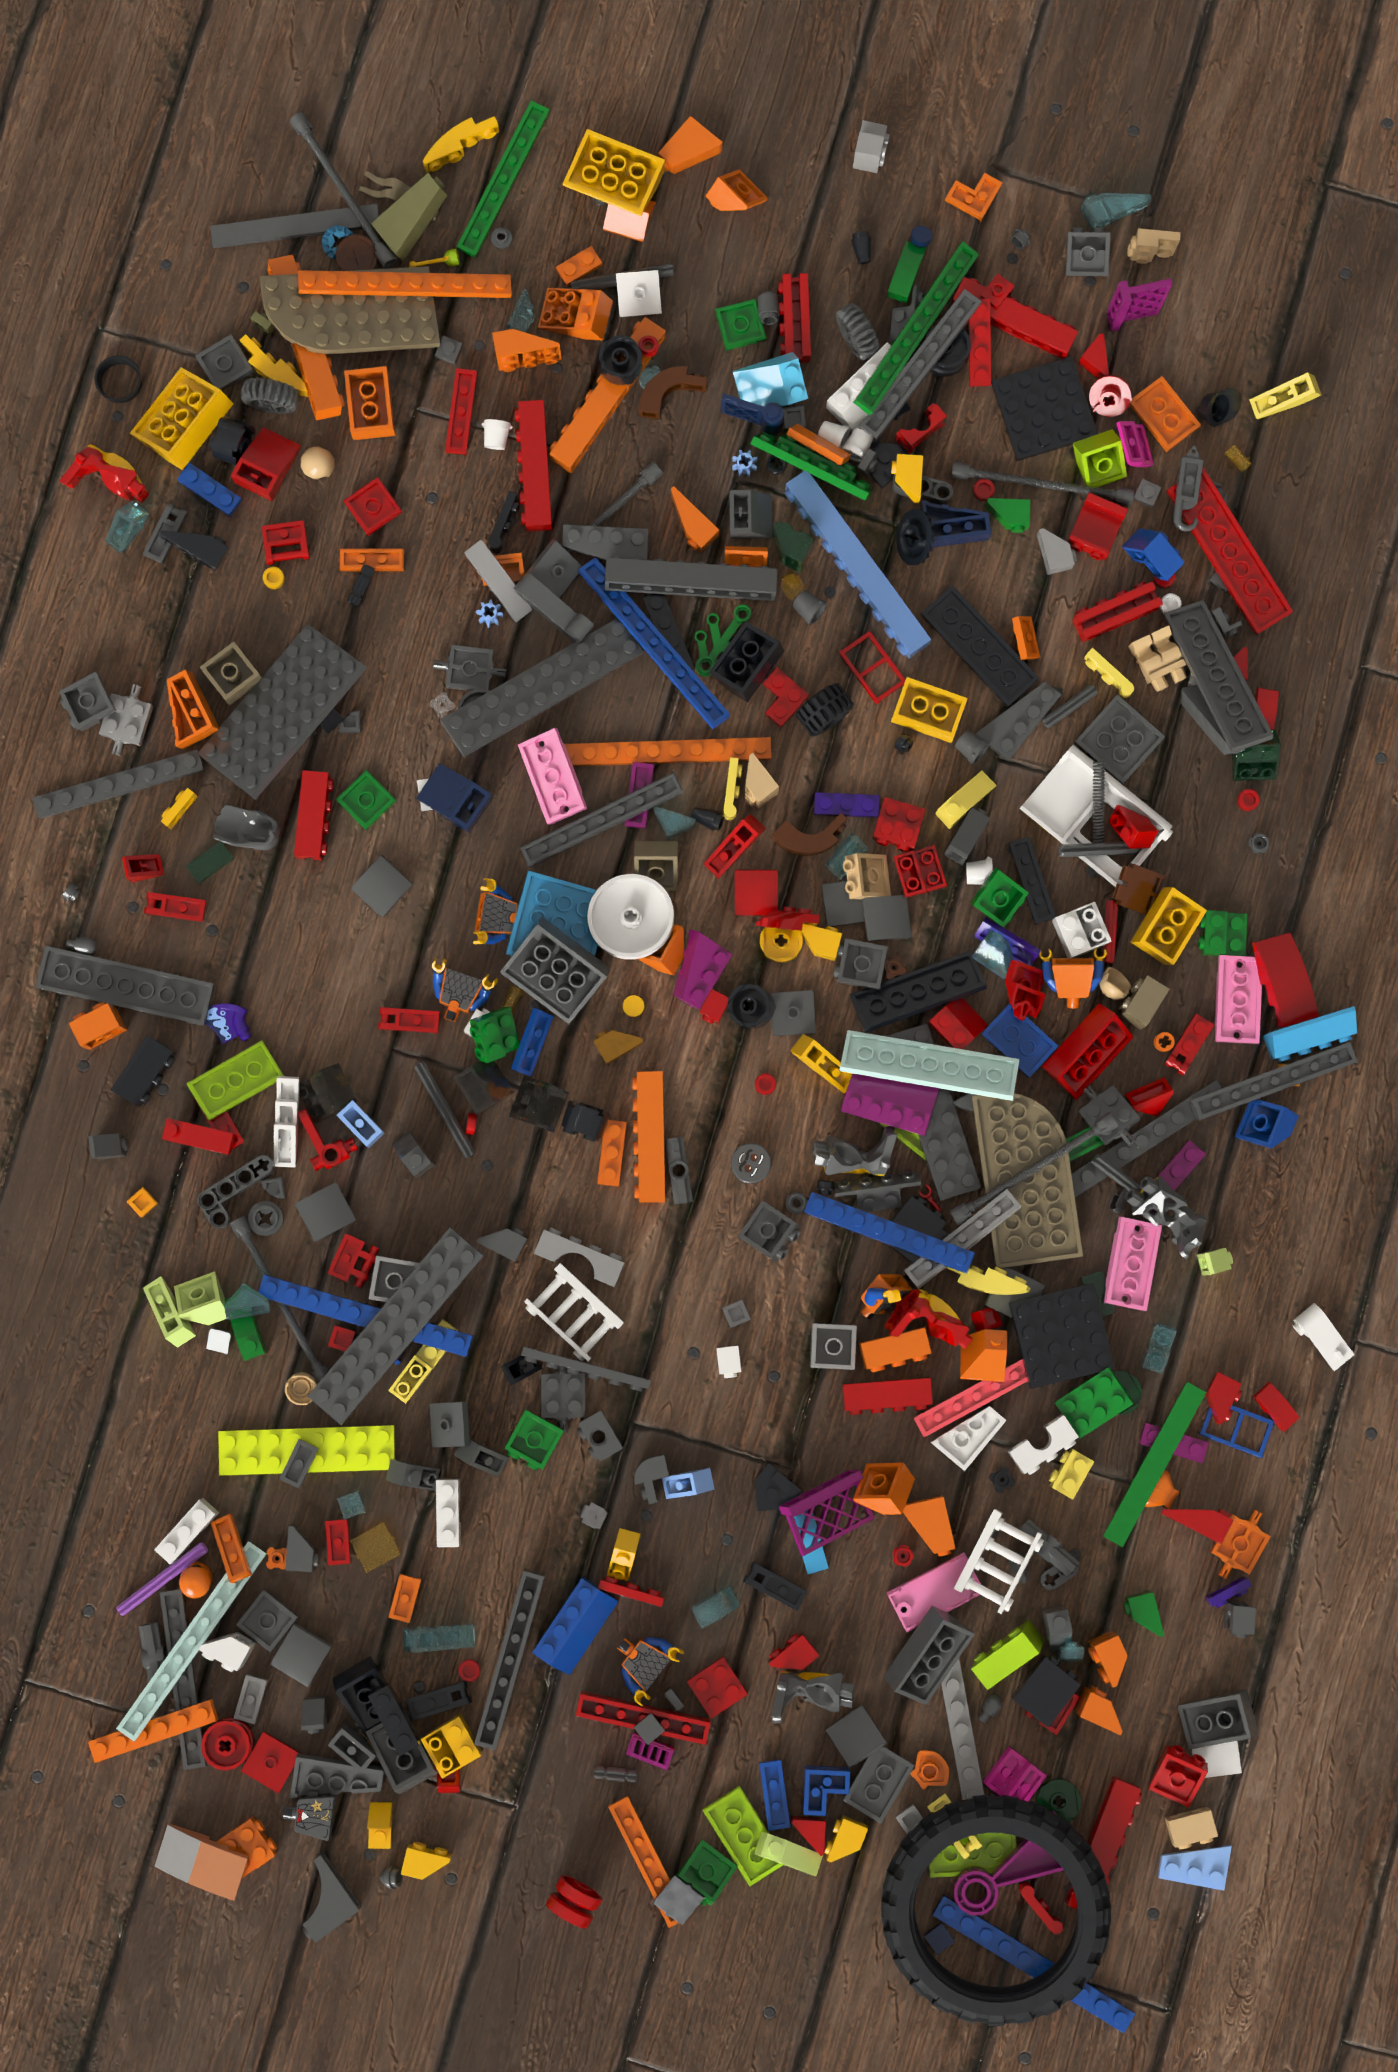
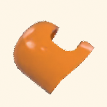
M195 1561L181 1572L179 1579L180 1590L189 1598H200L211 1588L213 1574L205 1563Z

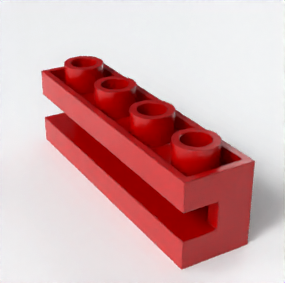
M799 273V277L792 278L791 274H782V282H778V295H782L783 302H779V314L783 315V323H780V336H784V343H780V353L782 356L793 352L798 357L799 363H810L808 273Z
M1145 581L1134 586V590L1129 592L1126 590L1120 591L1111 600L1105 598L1096 602L1095 607L1090 609L1084 607L1076 611L1072 621L1082 643L1160 610L1163 602L1155 594L1156 587L1153 581L1147 584Z
M302 770L294 856L297 859L313 858L314 860L322 861L323 855L327 854V842H324L325 834L329 833L330 823L326 820L327 813H331L332 801L329 800V792H333L334 779H331L328 772Z
M929 1377L842 1384L844 1411H849V1415L862 1414V1410L871 1409V1413H883L884 1408H893V1412L906 1411V1406H914L915 1410L928 1409V1405L933 1404L931 1378Z

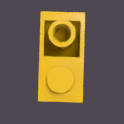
M803 923L801 933L813 955L835 961L842 933H838V929L826 926L823 929L817 927V923Z
M619 1528L607 1576L628 1581L640 1533Z
M842 1815L840 1820L836 1819L832 1832L835 1833L832 1841L828 1840L824 1849L826 1860L833 1862L859 1851L868 1831L867 1825Z
M413 1842V1844H409L407 1847L401 1875L423 1880L447 1865L451 1860L452 1854H449L448 1850L435 1847V1850L426 1848V1844Z

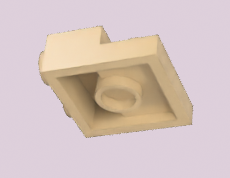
M1138 228L1136 235L1131 238V244L1128 245L1127 257H1131L1130 260L1136 261L1139 264H1146L1152 262L1155 254L1162 258L1173 256L1179 244L1181 232Z
M856 853L845 856L843 869L847 873L845 889L849 893V899L891 896L886 855Z

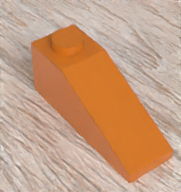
M673 486L671 488V497L685 537L688 540L687 544L694 551L698 550L702 553L719 536V529Z

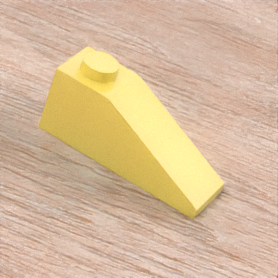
M1305 373L1249 400L1258 420L1304 404L1322 394L1315 376Z
M981 770L939 807L935 814L951 829L997 785Z

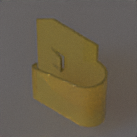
M791 572L782 577L783 584L780 586L788 599L793 600L805 590L799 575L795 577L794 573Z

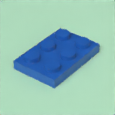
M1010 1003L981 1034L1005 1057L1019 1059L1018 1069L1028 1078L1058 1047L1027 1016L1024 1021L1017 1019L1014 1016V1009Z

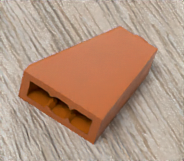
M690 116L658 152V157L665 159V171L676 174L720 154L723 142Z
M941 1495L906 1503L903 1514L934 1554L938 1553V1556L951 1554V1550L955 1549L944 1497Z

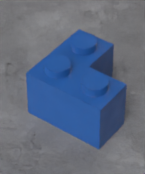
M1139 528L1122 546L1134 562L1144 563L1152 574L1160 580L1168 581L1185 563L1180 557L1181 553L1169 544V538L1162 531L1158 532Z
M804 1766L803 1815L826 1816L827 1793L849 1794V1767Z

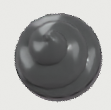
M389 1866L381 1873L379 1879L388 1889H395L402 1884V1870L396 1866Z

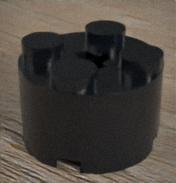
M617 335L603 343L599 351V364L602 376L607 381L616 385H629L636 380L642 370V353L632 338Z
M221 417L217 424L218 430L215 437L213 436L210 439L209 449L213 450V456L216 459L236 466L240 457L252 443L251 436L252 434L255 435V428L229 417Z
M754 984L738 986L731 992L728 998V1013L731 1019L736 1024L749 1029H758L765 1026L772 1019L776 1008L771 994L764 988ZM750 1002L753 1003V1010H749L748 1004Z
M569 1100L561 1126L564 1127L563 1131L575 1135V1133L584 1134V1139L594 1142L598 1141L599 1138H603L610 1113L605 1112L603 1115V1110L581 1102L580 1105H574L575 1101Z

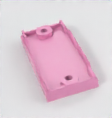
M553 728L518 744L547 824H555L587 809L581 786L557 728ZM541 741H544L543 747L540 746ZM566 806L569 808L568 812H565Z
M1218 956L1215 1009L1216 1042L1260 1043L1262 985H1260L1255 957ZM1237 962H1241V963H1242V967H1241V968H1238V967H1237V965H1236ZM1235 1032L1239 1034L1238 1038L1234 1037Z
M1119 1217L1112 1244L1103 1303L1147 1311L1162 1225L1155 1226L1153 1223ZM1135 1226H1139V1231H1135ZM1123 1296L1127 1298L1126 1302L1122 1301Z
M964 1552L886 1592L906 1632L918 1627L931 1606L949 1612L980 1595L971 1589L969 1591L965 1589L962 1593L954 1589L968 1561ZM973 1572L971 1577L974 1578L975 1582L981 1584L975 1572ZM901 1607H906L907 1611L902 1613Z

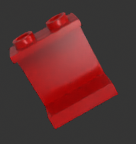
M1088 493L1067 541L1071 549L1077 552L1084 551L1089 553L1090 557L1096 560H1106L1128 509Z

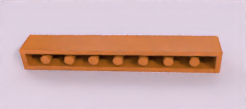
M293 255L268 259L267 271L269 275L298 274V270H301L299 262H295ZM291 343L315 419L321 420L340 416L342 407H344V400L342 394H338L337 391L338 381L336 375H332L330 370L332 369L330 357L322 353L308 351L305 347Z
M644 317L641 322L638 321L632 330L633 334L630 337L638 345L642 337L653 336L657 339L660 347L666 338V330ZM647 344L644 348L650 350L652 345ZM642 355V370L640 374L652 357H644ZM601 373L596 382L598 385L594 390L591 389L584 399L586 402L582 408L579 406L575 410L573 421L570 425L567 423L564 426L559 441H554L550 446V460L572 474L636 380L629 385H616L607 381Z

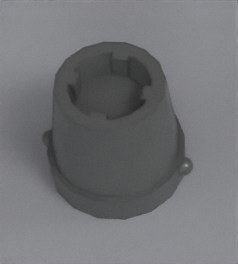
M804 590L794 600L792 607L804 618L806 623L812 625L822 616L827 608V603Z
M969 730L965 731L955 744V747L972 765L982 758L990 746L986 739L980 738Z

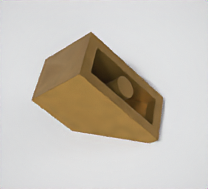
M607 1030L600 1032L595 1036L596 1040L593 1041L606 1065L644 1044L641 1037L613 1030L607 1032Z

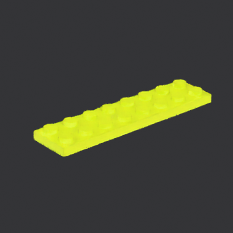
M395 1425L218 1431L219 1476L282 1473L298 1439H302L319 1448L308 1473L388 1470L390 1460L395 1459Z

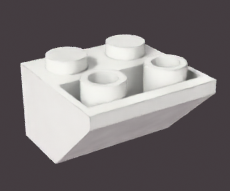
M1095 902L1055 917L1052 920L1067 958H1076L1112 942Z
M239 1632L208 1640L198 1650L203 1652L202 1656L211 1661L216 1659L222 1663L221 1666L224 1669L233 1672V1670L238 1671L245 1665L257 1642Z

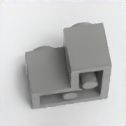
M862 121L855 150L854 169L877 173L879 166L883 167L890 134L886 133L887 125Z

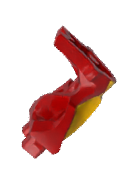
M94 444L88 445L75 455V461L59 480L63 485L74 489L84 476L99 471L106 487L123 499L131 502L135 498L142 504L149 496V492L145 490L146 487L142 484L128 461L117 454L104 452Z
M918 1289L910 1291L901 1301L896 1302L894 1312L884 1325L886 1329L890 1330L889 1334L899 1337L911 1320L922 1317L928 1324V1332L931 1336L944 1340L955 1347L959 1344L965 1349L973 1339L967 1334L969 1331L968 1326L961 1322L957 1314L947 1303L933 1294L924 1295Z

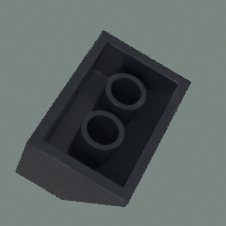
M745 621L709 671V674L731 693L748 703L782 656L784 649L778 640Z
M147 1035L111 1088V1091L138 1107H141L142 1104L146 1105L152 1096L150 1092L154 1086L158 1087L164 1078L162 1074L166 1068L170 1069L174 1064L176 1052Z

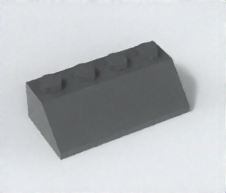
M931 1606L883 1677L894 1692L927 1705L975 1633L949 1613Z

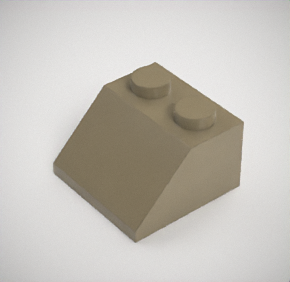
M635 841L634 874L644 875L655 880L666 891H677L678 841Z

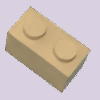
M1207 1806L1165 1817L1171 1844L1175 1848L1186 1849L1191 1847L1192 1843L1200 1841V1844L1212 1842L1214 1837H1218L1212 1811Z

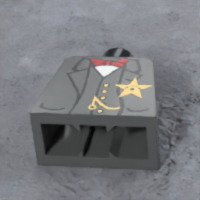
M336 1795L300 1796L297 1806H284L283 1819L295 1820V1832L329 1841L332 1836Z

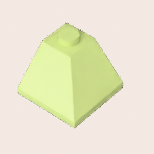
M215 1271L174 1286L178 1315L181 1319L211 1325L229 1318L225 1297Z

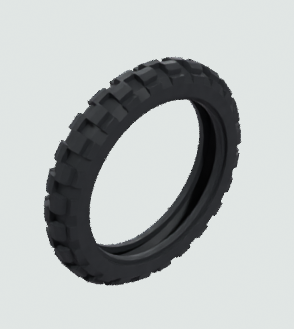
M980 1795L944 1805L940 1810L927 1815L919 1821V1824L912 1831H909L901 1841L887 1869L882 1891L881 1917L887 1947H889L893 1956V1961L900 1973L909 1981V1985L920 1996H924L932 2003L931 2005L944 2013L949 2012L958 2016L960 2020L971 2023H987L988 2026H1004V2024L1010 2023L1024 2024L1034 2021L1037 2017L1048 2016L1061 2009V2006L1067 2001H1072L1083 1990L1084 1985L1094 1976L1100 1965L1103 1953L1106 1951L1111 1924V1903L1105 1874L1099 1860H1097L1092 1848L1084 1837L1060 1815L1052 1813L1046 1807L1033 1801L1027 1802L1020 1800L1019 1797L1007 1795ZM983 1833H1004L1027 1839L1047 1851L1060 1864L1072 1884L1077 1900V1918L1073 1936L1059 1960L1043 1974L1032 1980L1003 1987L979 1985L964 1980L951 1973L933 1957L920 1935L915 1917V1896L920 1880L929 1864L941 1851L966 1837Z

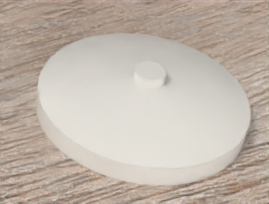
M624 874L608 880L595 892L588 908V926L595 942L608 954L621 959H639L653 954L668 940L674 925V909L668 893L658 882L644 875Z

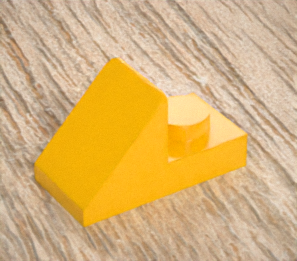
M370 1802L367 1829H369V1849H391L392 1802Z

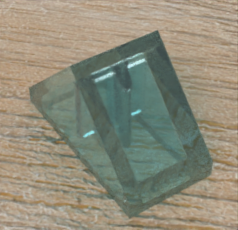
M657 806L654 807V815L667 840L695 827L696 819Z
M244 1283L224 1305L226 1320L270 1313L268 1298Z

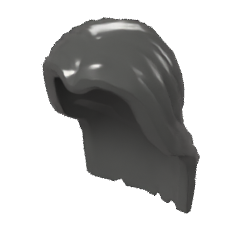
M225 804L220 811L221 814L217 816L214 824L216 826L214 829L216 833L214 834V839L235 847L253 848L256 850H270L278 844L281 835L279 823L273 817L260 810H246L238 806Z

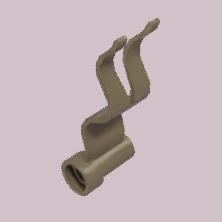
M365 171L364 176L378 185L390 186L392 189L375 191L360 186L359 191L374 198L386 197L396 202L411 187L399 179H384ZM437 210V212L435 213V215L433 216V218L431 219V221H435V220H436L437 214H438V212H439L438 210Z

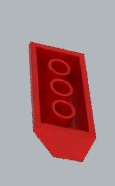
M1099 1003L1043 1064L1042 1068L1051 1079L1077 1100L1084 1093V1089L1094 1082L1131 1041L1133 1035L1116 1013Z

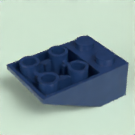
M439 763L416 799L470 834L493 797L491 793L476 783Z

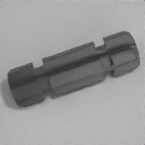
M596 1766L594 1778H606V1780L623 1782L627 1780V1782L635 1783L638 1772L634 1769L625 1771L624 1768L608 1767L606 1769L604 1766Z

